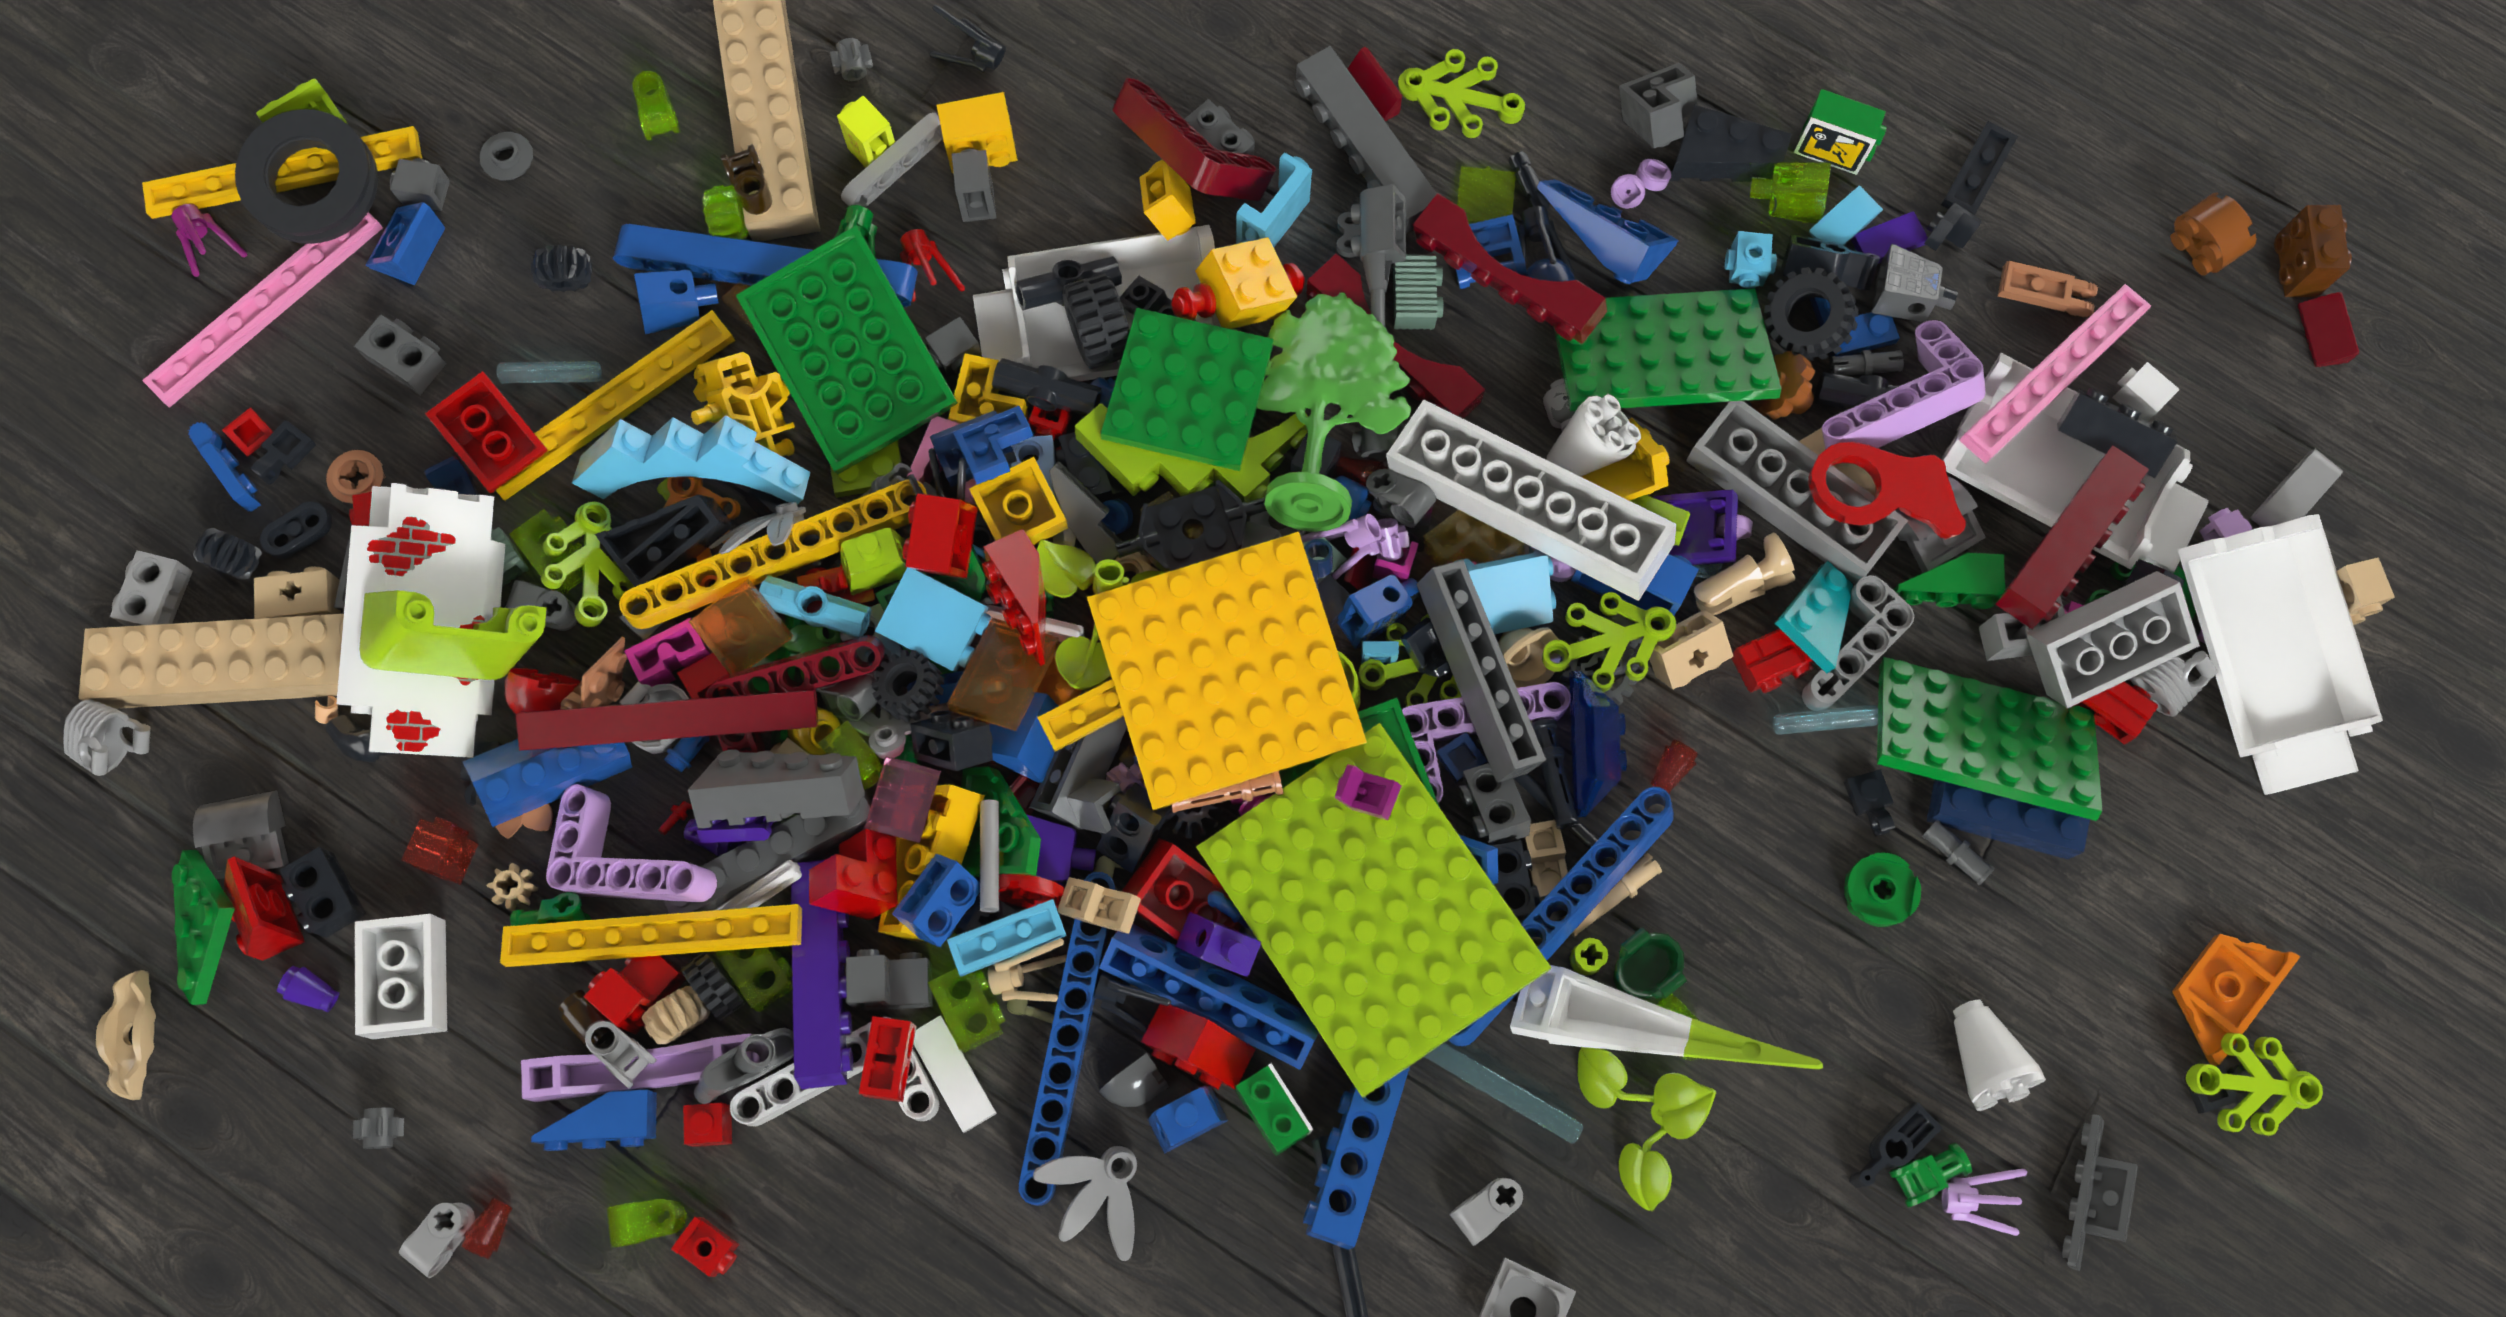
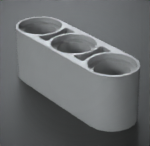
M2314 448L2294 467L2253 513L2250 519L2260 527H2267L2304 517L2339 478L2343 470Z

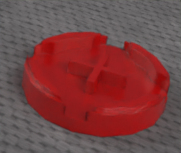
M999 875V900L1005 904L1028 909L1036 906V904L1053 899L1056 908L1059 907L1065 890L1060 884L1032 875Z

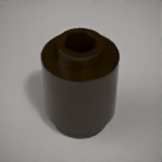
M581 989L567 997L558 1009L563 1014L561 1019L586 1046L585 1033L589 1025L598 1020L609 1019L584 998L586 993ZM608 1027L597 1028L592 1033V1043L595 1046L602 1044L612 1035L613 1031Z

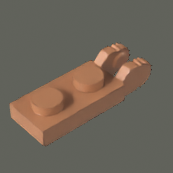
M2007 261L2003 266L1998 296L2062 312L2066 311L2074 316L2088 317L2094 313V304L2072 298L2071 294L2077 297L2091 298L2096 296L2098 287L2087 281L2075 279V276Z

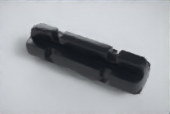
M1519 151L1509 157L1512 170H1515L1516 179L1524 196L1528 199L1529 207L1543 206L1548 210L1550 203L1537 188L1539 179L1534 169L1530 166L1531 162L1527 154Z

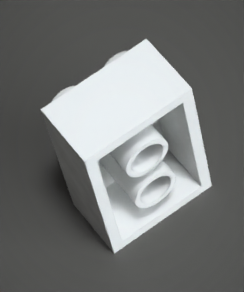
M432 914L355 922V1035L369 1039H380L447 1031L446 921Z

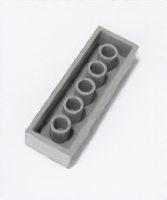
M1730 401L1693 447L1686 462L1723 489H1733L1738 495V500L1824 563L1829 561L1850 582L1856 584L1869 573L1908 520L1896 511L1873 524L1861 526L1841 523L1828 517L1814 503L1809 488L1808 476L1818 455L1744 401ZM1834 466L1828 468L1826 484L1830 493L1838 501L1855 507L1865 506L1874 501V495Z

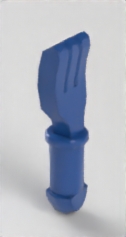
M1219 891L1209 893L1207 899L1208 904L1212 908L1215 907L1230 917L1234 923L1238 922L1251 930L1231 900Z

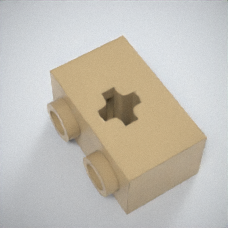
M308 567L304 569V572L292 574L285 571H273L268 573L266 577L254 578V619L341 614V610L334 608L340 580L322 567Z
M1704 609L1676 624V629L1668 640L1657 642L1650 656V662L1655 676L1674 690L1677 687L1687 685L1692 679L1706 671L1718 668L1723 662L1734 656L1723 621Z

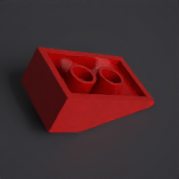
M483 371L425 413L490 494L548 451Z
M1160 838L1121 891L1141 898L1136 913L1175 941L1179 939L1189 912L1238 931L1242 927L1240 923H1234L1230 917L1208 904L1207 897L1213 891H1219L1231 900L1216 876L1177 846ZM1206 930L1200 935L1199 947L1206 939Z
M234 856L227 859L223 889L235 907L232 921H235L239 934L236 935V941L240 950L247 956L263 961L304 943L305 940L290 899L282 888V877Z

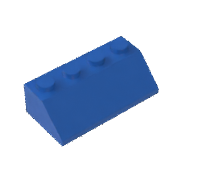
M518 739L463 761L492 827L562 798L565 790L571 785L579 784L588 787L632 768L630 754L624 742L519 751Z

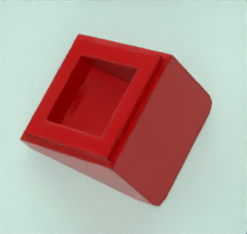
M252 407L222 429L247 457L261 447V444L273 433L271 428Z

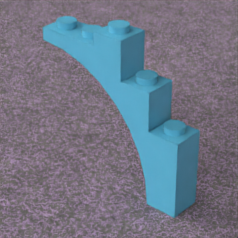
M726 415L705 434L674 417L652 436L620 419L581 455L572 484L605 499L618 489L640 481L663 477H697L745 485L772 494L787 502L799 504L804 499L810 471L755 442L757 432Z

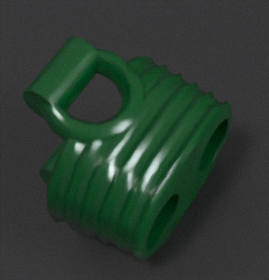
M1641 927L1620 944L1619 959L1615 965L1613 981L1619 991L1639 999L1663 997L1666 999L1687 981L1682 972L1684 969V952L1679 943L1668 934L1649 933Z

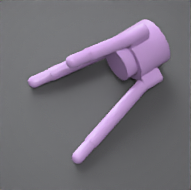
M1366 514L1328 531H1317L1300 536L1302 543L1318 538H1325L1327 541L1345 536L1349 546L1359 548L1353 556L1332 574V577L1336 580L1365 555L1375 551L1373 543L1381 539L1382 532L1378 521L1373 515Z
M2017 1169L1967 1178L1954 1177L1951 1179V1183H1947L1949 1187L1942 1190L1944 1213H1952V1220L1968 1221L2017 1236L2019 1234L2017 1228L1971 1214L1970 1212L1977 1211L1979 1203L2020 1205L2022 1203L2021 1198L1978 1195L1977 1188H1971L1970 1186L2026 1176L2027 1171L2026 1169Z

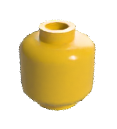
M817 706L819 726L788 729V736L791 741L808 754L824 755L832 751L839 743L841 725L838 718L832 712Z

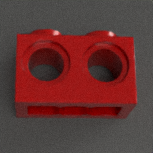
M872 1017L859 1088L860 1095L889 1101H904L917 1027L911 1021Z

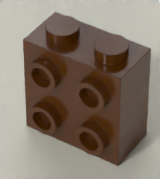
M2306 205L2276 235L2274 248L2276 253L2279 254V281L2283 285L2285 297H2319L2350 269L2352 254L2347 248L2345 235L2347 222L2343 218L2341 205Z

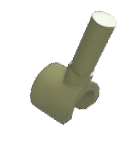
M1102 856L1096 861L1094 872H1103L1113 879L1115 869H1126L1108 857Z
M1013 999L1007 1001V1009L1011 1014L1033 1016L1053 1024V1014L1027 1006L1028 1000Z

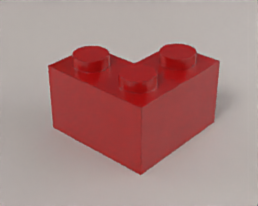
M864 829L840 843L839 855L835 854L809 869V904L868 920L897 906L896 837Z
M663 955L627 958L625 960L626 967L621 972L609 968L607 972H600L589 983L588 988L590 990L584 998L616 1027L637 1034L645 1025L642 1020L644 1012L656 1004L657 1001L674 993L686 980L685 975Z
M1162 1004L1159 1005L1141 1040L1142 1043L1154 1049L1151 1054L1152 1057L1170 1066L1176 1060L1174 1064L1176 1067L1192 1075H1195L1196 1071L1200 1072L1201 1075L1198 1080L1219 1090L1221 1084L1236 1090V1086L1239 1084L1256 1050L1209 1019L1173 1005L1165 1006Z

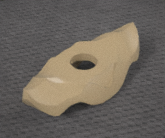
M145 970L127 974L114 983L113 1005L101 1017L96 1031V1048L100 1057L109 1067L110 1075L106 1083L107 1087L113 1093L129 1100L141 1099L147 1061L154 1050L153 1040L156 1014L151 1004L149 973ZM133 1026V1029H132V1044H131L130 1041H129V1031H130L131 1027Z

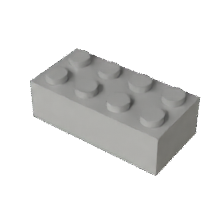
M2158 571L2026 633L2046 694L2066 708L2200 646L2180 582Z

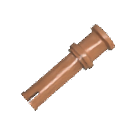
M1277 771L1172 804L1173 813L1238 798L1249 802L1255 796L1273 792L1281 795L1283 794L1280 774Z

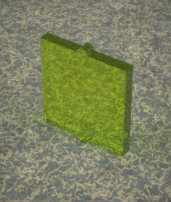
M1461 166L1457 205L1465 210L1469 224L1512 215L1516 172L1492 170L1490 166H1487L1485 169Z

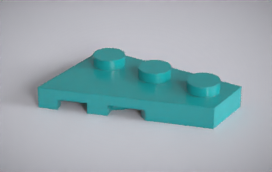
M1826 561L1817 569L1775 623L1826 674L1836 668L1851 598V590L1853 588V584L1829 561Z

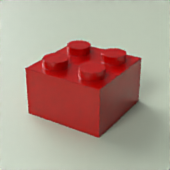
M917 493L916 502H912L909 508L908 519L912 527L910 538L905 540L903 546V559L906 560L905 567L925 573L967 579L978 507L960 499Z

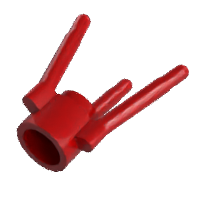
M910 230L900 238L904 251L899 255L903 263L922 265L930 284L936 285L937 281L929 264L933 255L958 290H965L958 276L939 252L935 241H929L924 230ZM915 288L912 297V302L916 300Z

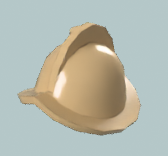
M1548 627L1539 628L1534 631L1530 628L1504 632L1499 639V647L1516 688L1544 684L1555 673L1547 669L1542 662V653L1545 646L1550 641L1559 640ZM1554 653L1550 655L1552 662L1560 663L1561 656Z

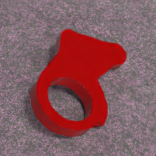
M1842 442L1831 445L1818 455L1808 476L1809 488L1814 503L1828 517L1841 523L1860 526L1873 524L1890 515L1898 508L1905 515L1926 523L1940 538L1949 539L1960 535L1966 526V520L1955 501L1952 486L1947 476L1945 462L1936 455L1914 458L1903 457L1867 444ZM1842 462L1852 463L1863 468L1872 477L1876 486L1874 501L1861 507L1848 506L1838 501L1830 493L1826 484L1828 468Z

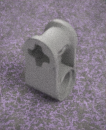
M609 1020L595 1021L586 1030L585 1042L587 1048L629 1089L634 1085L633 1080L648 1064H654L657 1061L634 1038H630ZM599 1027H608L614 1033L613 1042L606 1048H598L591 1041L592 1033ZM636 1056H638V1058H637L626 1070H624V1068H625Z
M1497 1178L1477 1194L1475 1193L1467 1198L1449 1215L1474 1246L1491 1234L1502 1221L1521 1206L1523 1191L1514 1180ZM1499 1186L1504 1189L1511 1187L1513 1192L1510 1193L1509 1198L1512 1202L1509 1205L1504 1202H1496L1495 1199L1499 1196L1496 1189Z
M441 1203L431 1209L419 1227L404 1241L399 1254L426 1277L431 1278L435 1276L448 1263L455 1249L472 1230L475 1223L474 1211L465 1203ZM449 1213H454L450 1219L448 1217ZM452 1221L454 1223V1226L448 1227Z

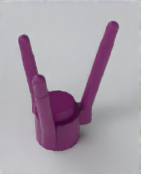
M183 204L172 212L171 218L178 228L176 234L182 243L193 276L198 277L200 273L189 239L193 241L201 255L206 254L201 238L207 234V228L214 231L241 257L247 256V252L214 222L209 213L201 214L196 205Z

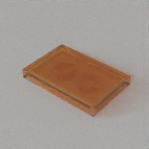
M992 617L947 703L949 710L1017 731L1060 645L1059 637L1045 633V664L1039 666L1032 654L1027 656L1023 651L1018 638L1020 634L1017 629L1010 630L1005 621Z

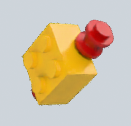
M1269 237L1212 249L1195 270L1200 283L1194 286L1193 292L1187 287L1178 288L1174 293L1171 305L1174 314L1179 318L1194 321L1197 314L1202 318H1209L1215 313L1221 327L1233 329L1275 319L1280 316L1297 296L1301 294L1305 279L1302 271L1295 264L1287 263L1282 266Z

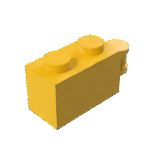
M1164 160L1153 164L1147 173L1139 177L1145 215L1167 241L1176 235L1185 234L1196 223L1191 190L1187 183Z

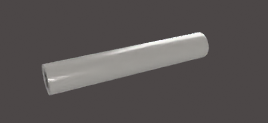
M983 800L980 802V911L996 912L999 910V802L996 800Z

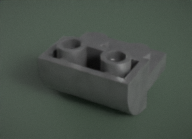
M1948 477L1952 486L1956 504L1966 520V526L1960 535L1949 539L1940 538L1926 523L1905 515L1898 508L1895 510L1908 520L1897 536L1900 541H1907L1922 572L1936 568L1986 538L1973 512V509L1978 507L1970 493L1951 477Z
M277 790L204 804L196 810L193 820L195 848L202 847L205 862L216 879L225 878L227 859L234 856L266 870L289 864L281 833V828L286 825Z

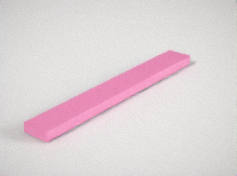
M368 212L363 220L346 234L327 242L305 244L142 381L170 408L382 230L383 227Z
M2124 284L1975 423L1959 441L1985 464L1989 462L2149 310L2151 305Z

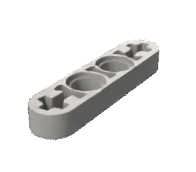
M933 112L926 115L858 174L842 191V201L848 206L859 205L867 207L943 139L939 116Z

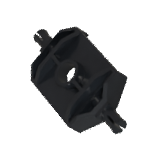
M1217 480L1213 487L1148 507V504L1144 503L1138 535L1133 539L1115 543L1118 556L1121 558L1140 552L1141 555L1145 554L1158 569L1167 573L1241 550L1246 523L1250 521V516L1267 511L1264 505L1265 496L1249 502H1242L1221 481ZM1191 523L1200 525L1203 529L1202 535L1196 539L1187 538L1183 534V529L1186 525Z

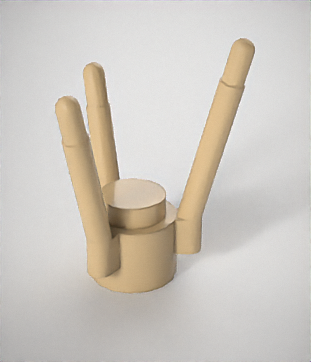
M1060 938L990 965L988 967V981L994 995L1002 994L1003 1001L1021 999L1057 1002L1058 995L1017 991V988L1024 985L1023 973L1066 962L1067 955L1052 957L1025 965H1020L1019 963L1062 946L1064 940Z

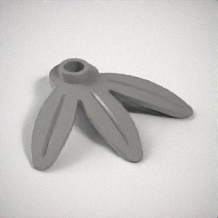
M796 502L778 505L775 507L776 513L758 517L734 528L708 548H715L728 539L719 551L720 554L728 553L766 526L770 543L773 546L783 544L790 535L793 524L805 520L803 513L806 512L805 507H797Z
M901 687L899 696L908 693L907 687ZM959 701L941 703L937 706L931 705L929 709L932 712L928 715L920 712L921 719L915 721L911 717L910 722H904L901 718L900 720L894 718L883 707H881L879 719L871 711H868L859 721H852L846 718H840V720L853 730L870 736L869 746L878 757L892 759L903 752L906 742L905 735L911 734L910 723L931 718L930 714L936 711L949 710L954 713L960 708L961 703Z
M1123 1146L1111 1147L1104 1152L1101 1159L1090 1156H1065L1048 1161L1035 1169L1033 1178L1041 1183L1064 1185L1090 1180L1074 1197L1064 1214L1059 1230V1239L1066 1242L1076 1236L1091 1221L1108 1196L1107 1223L1113 1247L1120 1260L1127 1261L1130 1259L1134 1244L1135 1226L1133 1205L1127 1182L1133 1178L1137 1170V1160L1130 1149ZM1117 1158H1121L1123 1161L1122 1168L1119 1171H1113L1112 1162Z

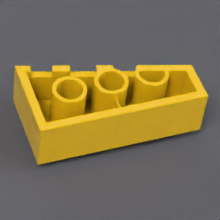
M954 785L905 788L896 833L898 905L935 854L955 860L960 865L962 864L980 811V802L984 800L985 795ZM897 906L881 914L878 932L910 941H924L919 939L892 915Z

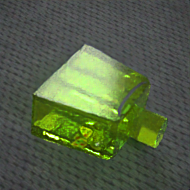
M1777 163L1774 166L1773 179L1752 177L1750 198L1769 199L1768 214L1770 216L1817 224L1824 216L1831 163Z

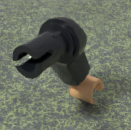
M328 696V707L320 705L317 700L315 701L316 721L327 724L325 727L326 732L344 755L357 761L376 762V760H379V756L403 754L369 752L371 729L360 728L348 714L338 716L336 697Z

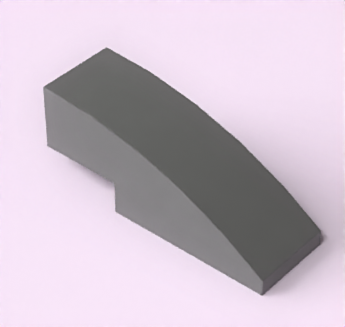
M1058 461L1049 472L1057 500L1071 530L1097 564L1102 560H1113L1118 555L1115 543L1123 541L1101 521L1110 509Z

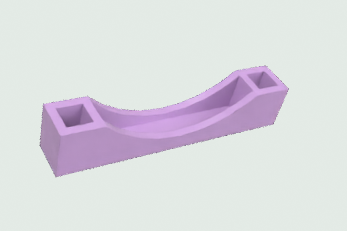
M753 1034L716 1037L681 1045L646 1049L657 1061L654 1064H648L633 1080L634 1085L630 1089L618 1080L594 1054L521 1060L522 1099L542 1102L601 1095L612 1091L644 1090L699 1083L700 1075L709 1063L742 1044L747 1037ZM746 1051L747 1057L751 1061L760 1063V1057L757 1053ZM636 1056V1057L624 1068V1070H626V1069L638 1058V1056Z

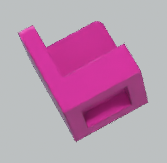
M1412 541L1410 549L1402 548L1403 556L1395 561L1388 562L1376 559L1372 577L1381 580L1389 575H1395L1400 583L1408 580L1419 543Z

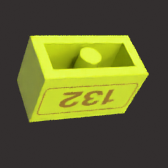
M864 96L855 102L845 105L841 113L837 115L848 150L865 168L895 143L890 123Z

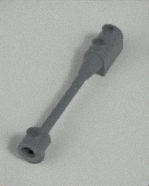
M1394 184L1363 190L1360 193V203L1351 206L1352 220L1355 225L1360 224V235L1353 236L1351 239L1352 251L1354 256H1360V260L1363 262L1368 289L1371 293V314L1384 327L1385 292L1387 290L1391 264L1406 261L1405 196ZM1401 423L1386 434H1376L1374 431L1361 426V431H1355L1352 435L1354 450L1361 452V456L1364 459L1386 461V454L1405 428L1404 424Z

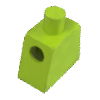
M884 528L866 533L841 543V564L851 595L902 579L907 569L905 567L906 560L903 559L905 539L892 528Z

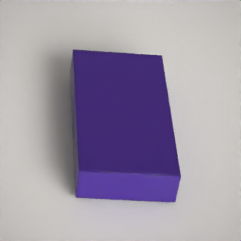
M1913 211L1861 231L1853 236L1851 241L1857 252L1878 255L1880 258L1878 263H1880L1891 244L1911 251L1926 245L1924 243L1928 236Z

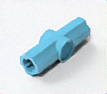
M767 575L758 591L757 605L759 607L804 620L812 627L823 626L851 636L860 637L866 633L870 623L872 611L870 607L824 593L818 587H804ZM816 600L823 602L819 611L815 613L806 612L811 602Z

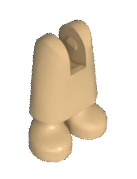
M1773 532L1764 538L1765 558L1759 563H1756L1750 555H1746L1732 566L1697 584L1694 588L1698 612L1705 609L1715 616L1747 600L1764 595L1766 590L1777 586H1784L1795 581V576L1792 572L1795 570L1794 565L1779 536Z

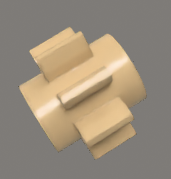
M515 863L510 864L509 870L501 871L497 868L494 870L497 876L493 882L487 884V887L493 889L496 893L491 900L493 903L500 905L505 901L506 909L510 911L515 910L516 904L524 903L528 906L531 904L528 898L532 891L538 890V887L529 882V879L534 874L532 871L525 869L520 873V868ZM515 881L518 882L517 888H511L510 893L507 892L508 886H514Z

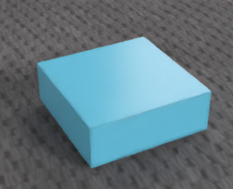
M1399 641L1362 642L1361 664L1370 659L1379 660L1384 665L1397 662Z

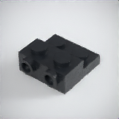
M1075 432L1058 437L1060 446L1054 448L1057 460L1064 467L1066 466L1101 502L1131 494L1076 439Z

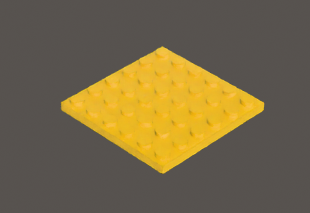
M1299 532L1087 597L1153 810L1367 743Z

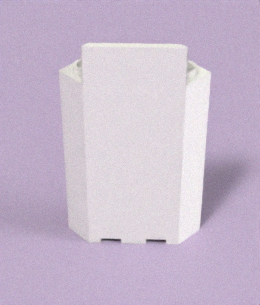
M1210 226L1192 227L1185 234L1176 235L1169 241L1161 233L1007 256L1009 268L1002 269L1006 290L973 295L982 357L999 360V362L1001 358L1034 368H1038L1040 365L1052 366L1063 371L1068 378L1078 381L1117 376L1122 359L1094 369H1090L1085 364L1076 345L1065 306L1054 302L1022 311L1018 304L1014 282L1052 272L1053 266L1062 260H1074L1084 264L1114 256L1119 264L1122 275V284L1115 286L1119 297L1140 275L1165 290L1167 298L1172 300L1178 288L1187 287L1193 292L1194 286L1200 283L1195 270L1208 253L1215 249ZM1123 307L1129 329H1131L1134 316ZM1215 313L1209 318H1202L1198 314L1196 316L1197 322L1221 327Z
M2000 353L1984 379L1986 391L1984 398L1968 408L1957 429L1958 432L1955 438L1947 447L1941 460L1945 462L1946 472L2052 527L2105 454L2058 431L2057 423L2076 391L2068 387L1986 464L1959 441L1961 437L2033 370ZM2176 444L2156 478L2147 474L2144 476L2141 482L2146 487L2134 502L2127 500L2124 505L2130 508L2117 526L2113 523L2110 524L2108 529L2113 533L2099 550L2094 547L2093 550L2129 569H2132L2136 561L2141 559L2164 568L2171 573L2175 572L2180 562L2177 549L2187 547L2208 505L2207 499L2176 483V481L2182 483L2192 469L2193 465L2189 463L2191 461L2189 450Z
M2319 514L2308 515L2277 525L2260 527L2229 537L2212 539L2177 549L2212 663L2217 669V683L2240 758L2249 755L2253 756L2264 795L2359 771L2347 730L2350 737L2373 731L2371 725L2381 722L2383 719Z

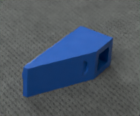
M650 1090L608 1092L531 1136V1142L544 1144V1151L568 1150V1143L582 1142V1149L606 1148V1141L620 1140V1147L644 1146V1139H656L657 1093Z

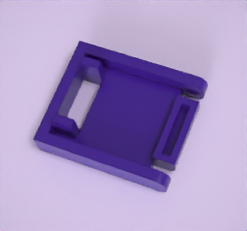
M1733 489L1653 497L1690 512L1680 544L1672 547L1669 552L1670 555L1682 556L1688 559L1692 565L1736 562L1738 495ZM1717 513H1725L1724 540L1716 538Z

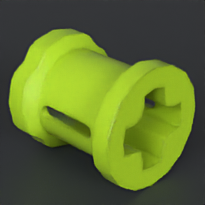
M1584 939L1571 951L1570 965L1580 975H1593L1607 963V948L1598 939ZM1587 949L1590 950L1591 956L1597 958L1590 965H1587L1586 958L1581 957Z

